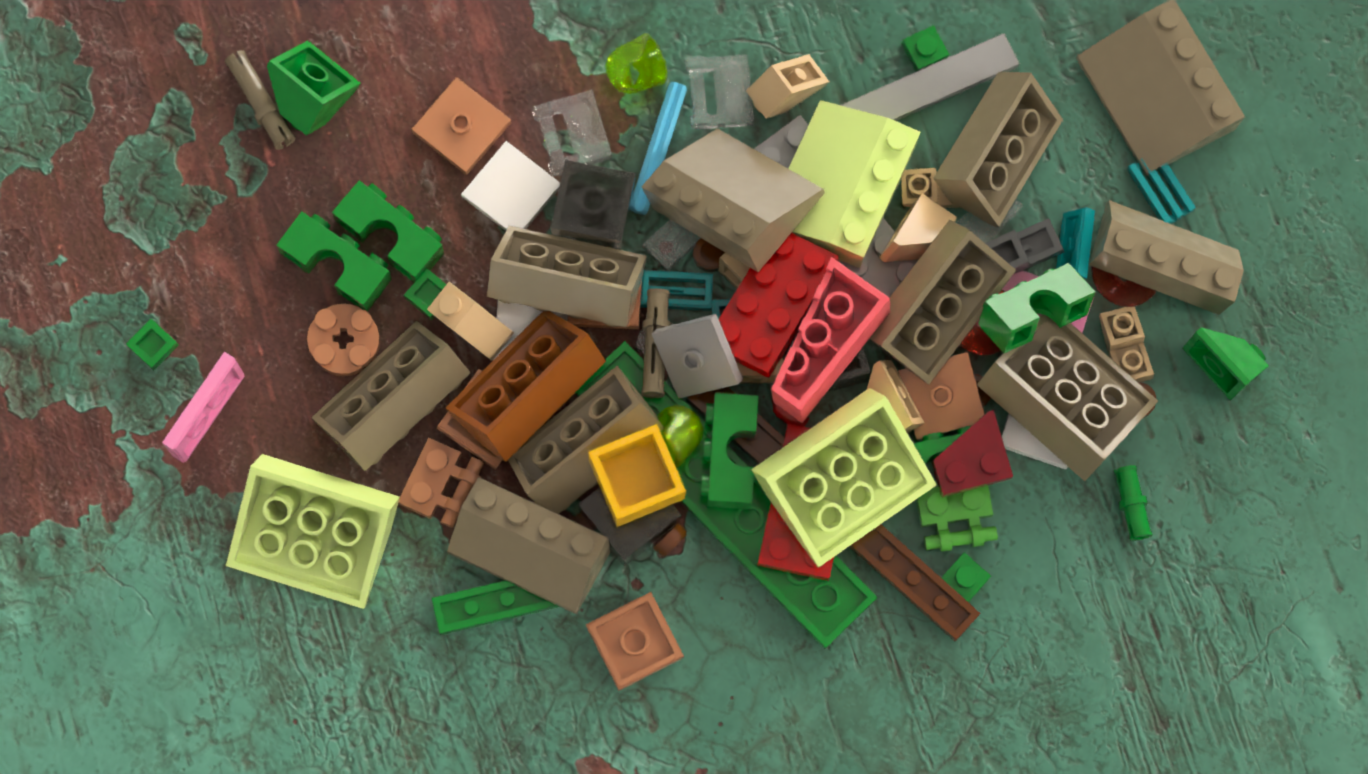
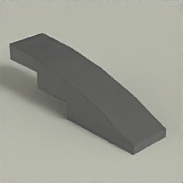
M1049 218L1017 233L1013 230L985 243L1016 269L1015 273L1065 253Z

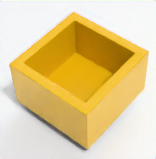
M657 424L588 452L589 463L617 527L685 499V488Z

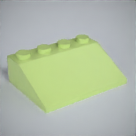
M820 100L788 169L823 188L825 193L792 233L838 255L839 260L860 269L916 147L921 132L887 117Z
M871 388L751 469L768 499L817 567L826 563L937 485L887 397Z
M262 454L250 466L226 566L364 609L392 529L400 497Z

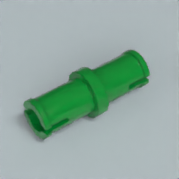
M1129 465L1117 468V470H1114V475L1116 476L1121 497L1118 505L1119 509L1124 511L1129 540L1139 541L1153 536L1150 530L1145 508L1148 501L1147 497L1142 495L1137 475V466Z

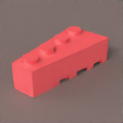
M831 257L822 282L817 287L812 304L806 317L802 320L792 347H790L771 389L773 402L801 423L804 422L890 313V298L833 257Z

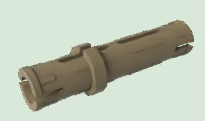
M237 51L238 59L234 53L228 56L225 64L231 70L256 113L255 120L258 125L264 126L275 149H283V141L286 147L291 145L296 138L280 115L277 103H274L248 60L245 51Z
M655 288L647 290V316L642 324V330L646 334L643 390L641 394L647 398H662L665 394V366L651 333L658 328L671 325V322L668 321L670 293L668 290Z

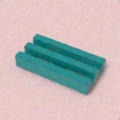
M1141 159L1149 172V177L1173 214L1170 216L1141 173L1139 163L1134 162L1128 166L1127 171L1159 220L1172 224L1195 210L1196 207L1168 163L1161 166L1159 171L1182 205V209L1176 203L1157 171L1153 170L1150 172L1143 159Z
M1084 207L1063 213L1060 243L1065 253L1058 255L1056 269L1069 263L1083 279H1087L1095 210Z
M644 270L642 276L641 308H647V290L658 288L668 290L670 295L705 297V300L669 299L668 309L711 311L713 274ZM649 280L705 283V288L650 286L648 284Z

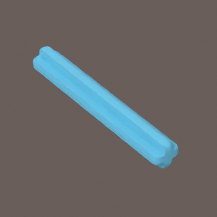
M670 82L629 206L630 210L634 213L646 215L650 202L642 189V185L665 160L687 91V87L683 84Z

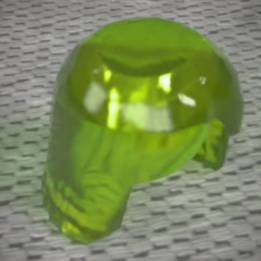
M643 33L639 37L613 50L605 63V70L609 81L614 88L625 94H636L648 88L664 85L667 81L666 60L659 45L649 33ZM630 64L639 72L635 85H633Z
M674 404L663 409L657 417L664 427L660 433L677 469L700 444L704 429L699 416L694 411L683 405Z

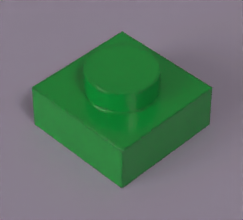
M934 25L902 40V46L916 72L949 58V53Z
M426 269L407 290L404 298L430 320H433L435 316L427 309L447 284L429 269Z
M152 319L126 343L127 347L153 371L179 346Z
M964 552L941 578L969 602L989 580L991 575Z

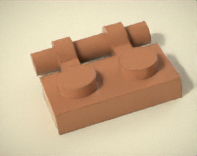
M428 437L403 489L398 505L429 519H432L436 508L440 507L446 510L441 523L454 528L464 501L477 478H481L479 473L484 462L471 457L466 469L457 466L462 456L460 451ZM454 478L460 482L452 498H449L443 494L450 479Z

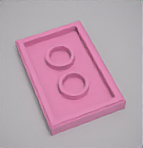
M226 352L220 357L162 442L170 454L182 463L188 460L244 378V373L236 359Z

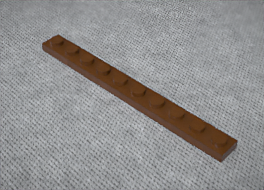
M729 387L688 396L687 401L706 417V404L714 403L715 393H736ZM757 413L755 438H737L732 442L754 462L760 464L782 449L785 437ZM882 524L849 546L954 642L981 614Z

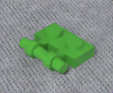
M988 485L946 497L941 496L939 487H933L916 499L921 528L935 526L937 535L924 536L926 551L940 549V552L951 551L954 546L972 544V547L984 546V542L998 540L996 526L982 528L980 524V519L993 516ZM967 521L968 530L949 531V523Z

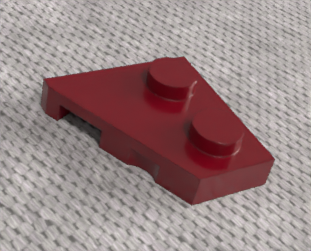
M994 410L988 411L933 460L932 465L942 497L1013 478Z

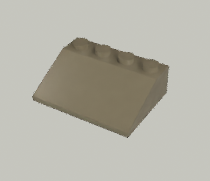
M1169 0L1143 13L1076 57L1133 156L1141 166L1145 176L1149 172L1141 159H1143L1150 172L1153 170L1157 171L1161 166L1167 163L1170 164L1236 130L1245 118L1175 0Z
M718 128L664 160L642 185V189L655 211L757 272L761 270L825 193L823 188Z
M1043 314L1040 316L1033 340L1005 354L1003 353L977 384L1084 481L1093 474L1158 402L1154 396L1075 326L1069 323L1059 328L1050 317Z

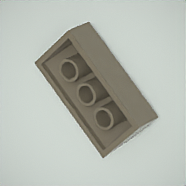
M997 73L933 178L950 202L994 227L1001 225L1063 121L1032 73Z
M1110 200L1106 204L1089 262L1090 266L1218 315L1235 302L1244 271L1239 250Z
M949 219L890 296V313L869 340L929 385L980 319L986 299L993 294H999L1016 272V269L969 229Z
M508 226L491 259L487 297L498 299L503 303L531 306L539 311L567 314L575 319L585 318L603 322L611 327L621 326L627 328L635 308L647 256Z
M416 321L311 418L352 461L366 471L371 465L379 462L383 454L397 441L403 439L410 429L424 416L430 414L442 399L451 391L456 390L470 374V371L447 343Z
M616 366L539 428L508 461L526 494L537 505L559 514L561 511L566 510L587 490L598 484L589 463V451L657 424L660 432L664 427L622 370Z
M478 477L460 509L447 552L458 559L577 615L610 554L608 537Z

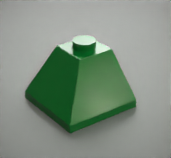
M308 40L269 60L267 64L280 115L306 136L326 125L361 84Z
M1202 327L1182 347L1230 401L1269 366L1265 362L1266 357L1256 345H1249L1245 339Z

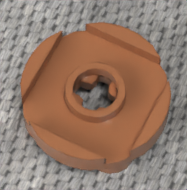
M336 304L317 312L308 330L307 343L310 354L323 370L335 376H352L361 372L363 368L376 358L380 348V334L369 312L352 304ZM343 331H347L348 336L354 337L353 342L347 343L345 349H341L339 343L334 342L335 336H340V333Z

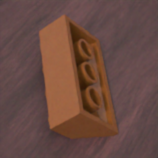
M542 311L446 407V410L484 448L506 462L569 400L606 360L588 333L551 311Z

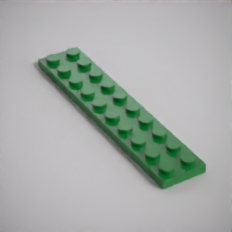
M624 341L605 359L606 362L574 393L579 397L618 366L641 394L643 390L644 360ZM664 381V397H642L652 408L664 427L660 433L686 491L685 499L680 502L791 616L826 649L878 597L837 556H834L829 581L757 565L771 501L754 475L751 509L707 507L708 496H701L702 474L709 475L710 461L703 460L704 438L711 439L712 429L705 425V422L682 398L678 399L676 392ZM727 446V455L734 464L749 467Z

